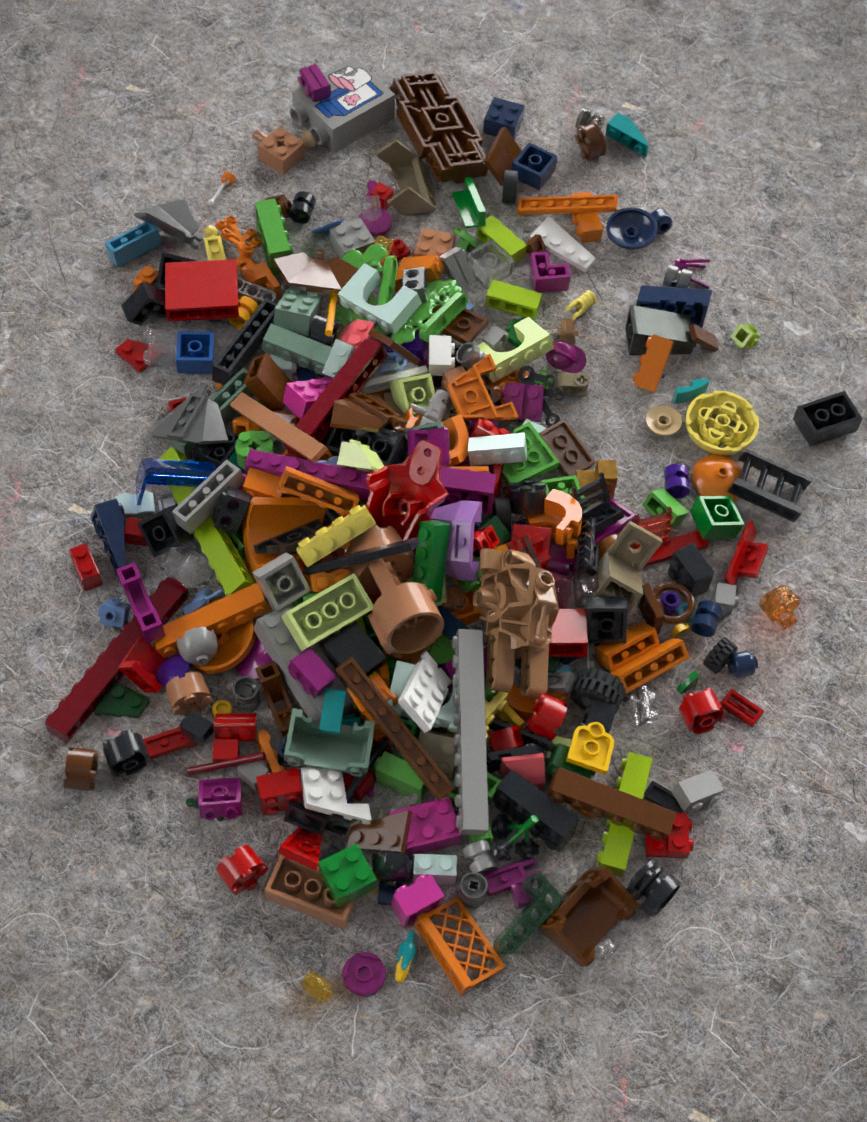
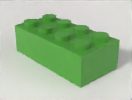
M275 198L256 201V225L262 240V247L268 267L274 276L281 275L274 264V259L293 254L292 244H288V231L284 230L285 220L280 217L282 215L281 207L277 205Z

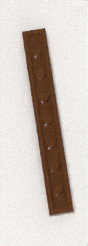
M351 657L337 667L335 671L437 802L451 793L455 787L355 659Z

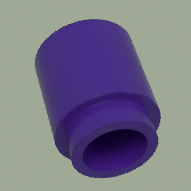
M667 592L662 595L660 601L664 608V614L674 616L679 607L680 599L674 592Z

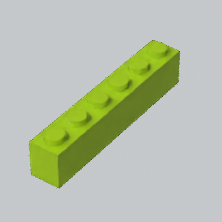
M629 752L627 759H622L620 770H623L622 777L618 776L615 788L643 799L653 758ZM607 819L606 825H609V830L603 833L601 843L605 845L603 851L599 850L596 862L600 863L599 867H608L615 876L623 878L635 832L631 831L627 826L615 825L611 823V820Z

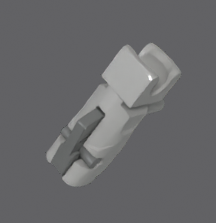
M437 390L429 400L428 408H422L411 403L409 409L413 408V412L423 416L419 426L442 422L449 419L452 401L447 391Z

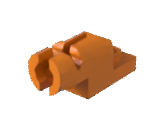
M242 255L236 259L237 268L247 282L275 292L276 298L281 297L280 284L265 261L257 264L251 256L244 257Z

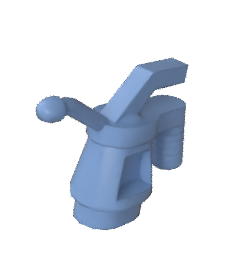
M209 588L202 589L195 595L192 603L184 605L183 612L187 615L196 609L207 606L209 602L214 600L215 596L222 594V590H217L214 593Z

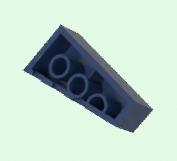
M641 285L636 306L690 315L691 322L703 328L712 290Z

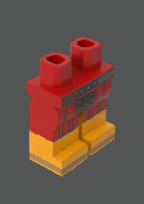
M540 533L531 536L528 534L494 548L501 552L511 549L527 553L534 561L536 568L543 567V564L551 560L548 550L537 553L535 546L544 543Z

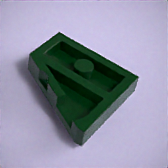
M115 681L93 712L96 716L108 714L113 715V717L127 716L129 718H139L150 704V700Z

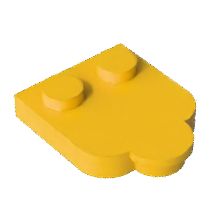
M599 722L577 727L572 736L566 762L605 775L608 771L614 747L613 737L605 732L604 726Z

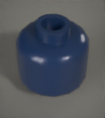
M664 209L654 210L651 215L657 222V234L668 232L673 224L672 218Z
M745 650L732 654L730 662H727V667L730 674L733 673L735 677L743 678L755 673L756 669H758V662L754 653L751 654Z

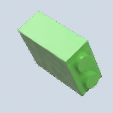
M386 751L382 757L378 756L374 764V768H376L374 772L376 783L421 803L428 789L405 760Z

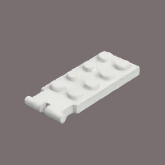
M427 651L420 656L422 660L416 664L398 701L424 733L431 730L449 690L447 686L452 683L447 674L441 668H437L438 664Z

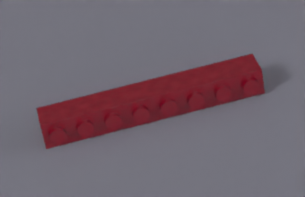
M364 339L295 427L321 442L332 428L330 424L335 400L347 399L349 394L359 393L388 357L383 343ZM284 444L289 455L307 460V458Z

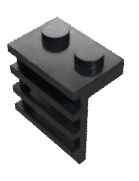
M602 472L598 473L599 479L577 491L575 487H572V493L570 494L578 501L581 507L604 495V499L582 510V521L588 520L591 517L596 519L595 533L601 532L604 528L614 525L624 518L623 511L611 505L604 473ZM599 486L602 487L600 490L579 500L580 496L592 491L593 489Z

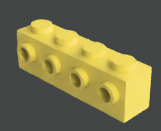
M365 505L354 507L346 517H338L332 522L333 525L327 529L323 527L315 532L316 536L311 539L307 537L298 543L297 552L307 567L376 525L375 520Z

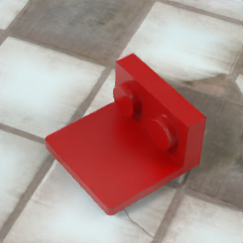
M138 637L118 669L144 693H157L162 685L157 682L156 672L166 659L149 643H146L144 638Z

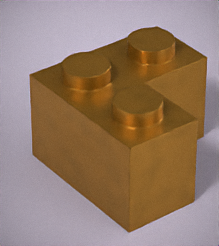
M597 460L595 470L576 471V477L581 488L599 479L598 473H604L609 497L613 499L618 480L616 460ZM599 486L584 494V497L600 490L602 487Z

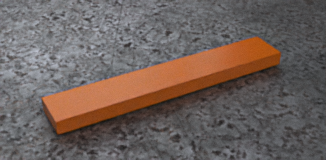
M618 194L519 198L517 214L617 212L619 196Z

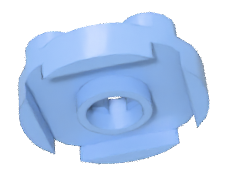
M394 352L387 353L388 357L375 373H385L387 370H393L394 372L404 371V367L407 366L408 362Z

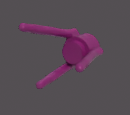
M680 258L675 260L674 266L679 267V270H688V267L705 268L706 265L695 263H709L710 259ZM691 277V282L707 289L710 288V286Z

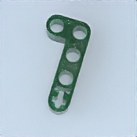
M534 873L527 875L522 880V888L532 901L495 938L493 948L499 955L514 953L560 905V893L542 874ZM532 878L537 881L536 889L531 885ZM547 894H549L552 898V903L550 905L546 902L545 899ZM533 909H535L538 914L536 920L533 919L531 916V911ZM518 924L523 927L522 935L517 932ZM510 940V941L506 944V947H507V948L504 949V946H505V942H504V941Z

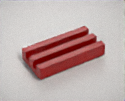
M730 689L720 702L722 708L752 728L764 713V710L733 689ZM730 696L739 701L741 704L731 699ZM746 707L755 712L757 715L747 710Z

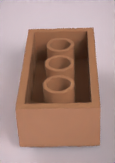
M280 855L264 890L266 900L345 930L358 900L357 898L338 908L319 873L318 867L314 871L294 860L285 858L284 855Z

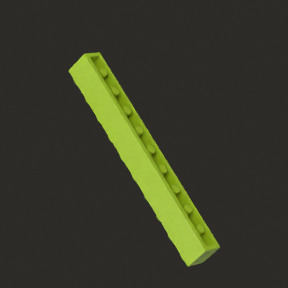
M171 446L156 461L160 468L159 472L165 477L166 485L172 490V496L179 504L200 485L186 456L176 448ZM212 513L193 531L195 533L194 538L200 543L201 551L207 556L209 566L215 571L216 579L224 588V594L229 596L255 584L227 531L214 527Z

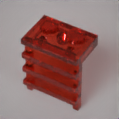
M671 506L667 507L666 513L643 519H640L639 515H635V524L662 539L660 546L670 544L669 536H671L670 528H672L671 520H673ZM632 543L631 546L633 549H638L640 544Z

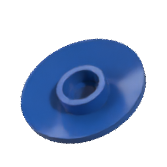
M344 219L312 230V233H325L328 236L329 229L340 225Z

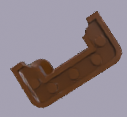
M608 867L591 868L584 872L540 920L537 928L579 966L586 967L595 960L596 951L593 948L618 920L631 919L635 915V910L639 903Z

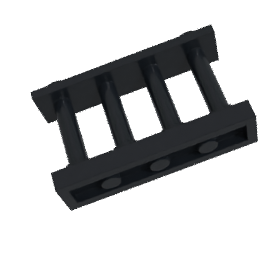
M745 448L738 458V461L744 463L740 477H735L729 485L727 492L795 522L801 516L804 509L797 505L801 489L805 490L813 479ZM751 467L761 471L756 486L746 482ZM768 474L777 478L773 494L763 490ZM784 482L794 486L790 502L780 498Z

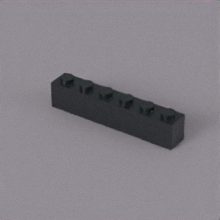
M266 298L263 300L214 363L212 369L213 381L224 386L246 365L262 344L270 325L274 324L277 303Z

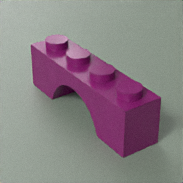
M135 562L116 569L121 586L146 643L164 637L165 632L162 622L150 601Z

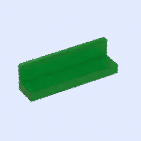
M467 177L465 178V190L452 192L453 199L465 228L486 226L485 208L472 178Z

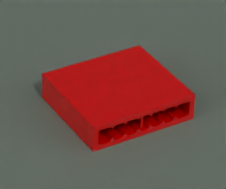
M236 259L165 263V310L167 322L239 318Z

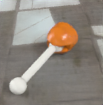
M224 172L221 177L222 185L213 198L208 200L209 206L214 205V201L225 186H231L235 182L236 178L232 173Z

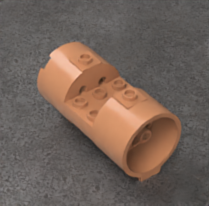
M378 525L372 526L349 541L350 546L344 551V555L399 542L402 539L398 531L391 526H387V528H379ZM413 551L344 566L346 570H349V575L355 573L367 594L381 595L375 602L372 613L367 616L388 655L393 652L409 654L422 650L432 644L440 636L444 628V620L435 603L437 597L432 589L428 590L425 584L416 582L405 583L414 570L415 562L412 557L415 554Z

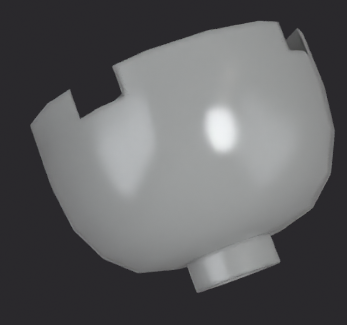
M207 627L187 630L184 632V637L180 639L179 636L176 644L181 657L190 664L204 665L217 653L218 640L216 634L212 629L207 631Z

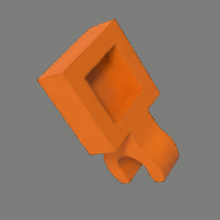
M146 265L136 275V279L132 283L136 286L133 291L141 283L153 286L157 282L158 271Z
M413 408L405 412L404 419L407 421L405 427L400 425L402 429L414 427L415 422L420 419V414L412 415Z

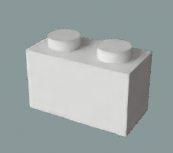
M429 335V373L432 376H443L444 372L455 368V358H451V354L455 352V343H451V336Z

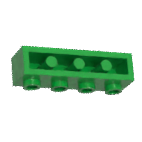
M437 520L419 522L418 529L420 544L416 547L413 582L425 584L428 590L432 589L437 597L435 603L441 602L450 524Z

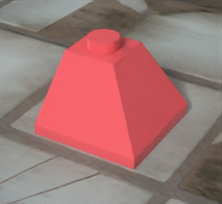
M543 753L502 758L499 768L500 776L505 778L512 769L540 791L543 790L545 785Z

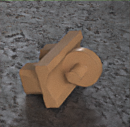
M561 319V328H557V334L561 336L560 340L573 345L575 344L574 336L579 334V331L575 329V320Z

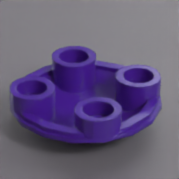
M180 654L170 657L157 670V682L162 687H165L174 677L178 676L179 679L185 677V673H188L192 664L186 662Z

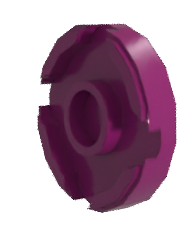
M379 207L365 209L358 217L361 218L372 237L385 235L392 227L391 215L385 209Z
M370 952L357 953L350 957L343 967L345 987L357 996L368 997L376 994L385 982V966L377 955Z

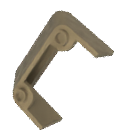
M397 139L375 153L379 159L386 163V170L389 176L394 177L398 182L400 192L387 201L388 204L405 216L431 213L438 209L428 167L418 155Z

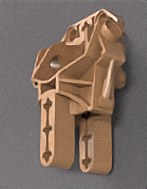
M495 549L480 550L479 568L483 575L480 578L482 584L481 588L477 589L473 595V605L483 614L480 615L479 619L486 621V639L488 640L486 686L490 690L510 692L513 686L514 660L521 658V695L538 699L541 693H547L549 644L552 643V626L559 612L555 580L549 571L536 568L534 561L527 553L511 549L503 552Z

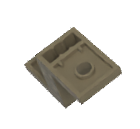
M629 521L598 562L599 587L592 596L627 597L628 615L643 595L640 571L662 544V539ZM638 543L640 547L638 549H631L630 545Z

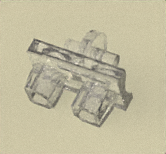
M641 685L638 691L630 695V700L625 702V708L632 710V715H635L636 726L641 727L647 722H655L659 717L656 709H650V705H653L656 700L655 692L647 691L646 685Z

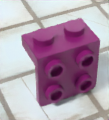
M447 427L428 431L407 430L408 457L419 441H427L441 448V466L449 465V433Z

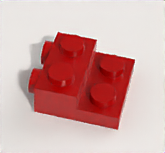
M676 813L670 836L664 841L654 840L650 838V835L645 834L646 857L688 858L690 851H693L694 848L693 839H689V832L692 831V819H688V813Z

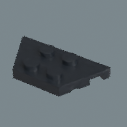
M318 518L253 545L255 553L295 554L297 553L300 541L307 537L311 539L316 536L315 532L322 528L321 521Z

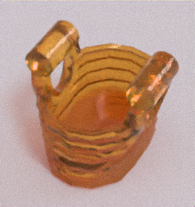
M781 585L762 597L759 606L771 621H777L784 629L797 623L793 611L800 604V597L787 586ZM782 613L790 615L789 618L783 621L780 619Z

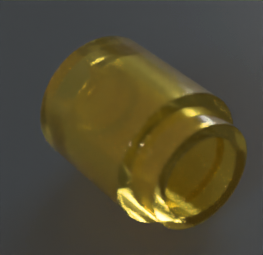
M308 972L301 981V985L304 987L303 990L319 1003L327 1002L334 994V991H332L334 986L318 972Z

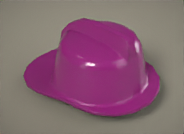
M562 340L552 343L554 349L546 353V360L551 366L568 373H579L584 369L587 359L582 349Z

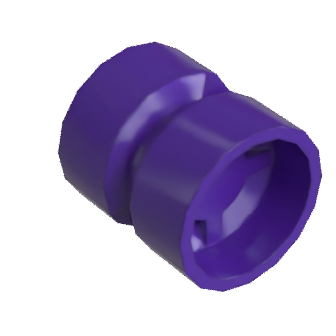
M671 464L664 469L665 490L674 498H683L690 492L687 466Z

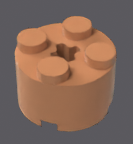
M188 672L185 673L186 677L179 679L176 676L166 684L165 689L174 715H187L192 710L200 714L201 709L212 702L208 686L201 673Z

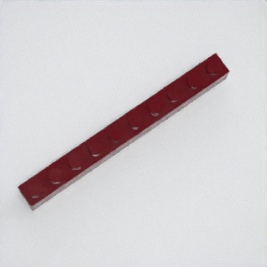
M169 575L165 581L162 580L159 583L154 594L149 595L162 625H166L188 599L189 590L188 586ZM135 615L129 623L123 626L121 633L111 640L106 651L99 654L95 664L85 671L84 677L73 685L68 696L61 699L57 709L47 716L45 720L47 731L66 744L91 716L114 682H119L125 675L118 669L119 665L137 638H144Z

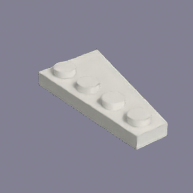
M549 216L530 235V239L535 234L541 235L546 251L585 273L595 263L596 258Z

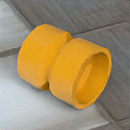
M240 297L239 318H228V321L235 328L241 330L259 307L258 304L249 297Z

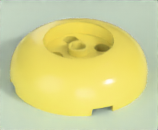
M713 391V393L706 395L703 393L691 402L686 413V428L690 438L698 447L711 454L726 456L737 454L751 445L758 433L759 418L753 411V406L743 397L728 391ZM721 442H724L723 447L727 445L725 448L718 447Z

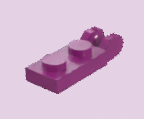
M536 859L524 862L519 861L482 874L488 883V897L509 890L510 885L528 883L541 878L543 875L541 870L528 874L524 871L538 864Z

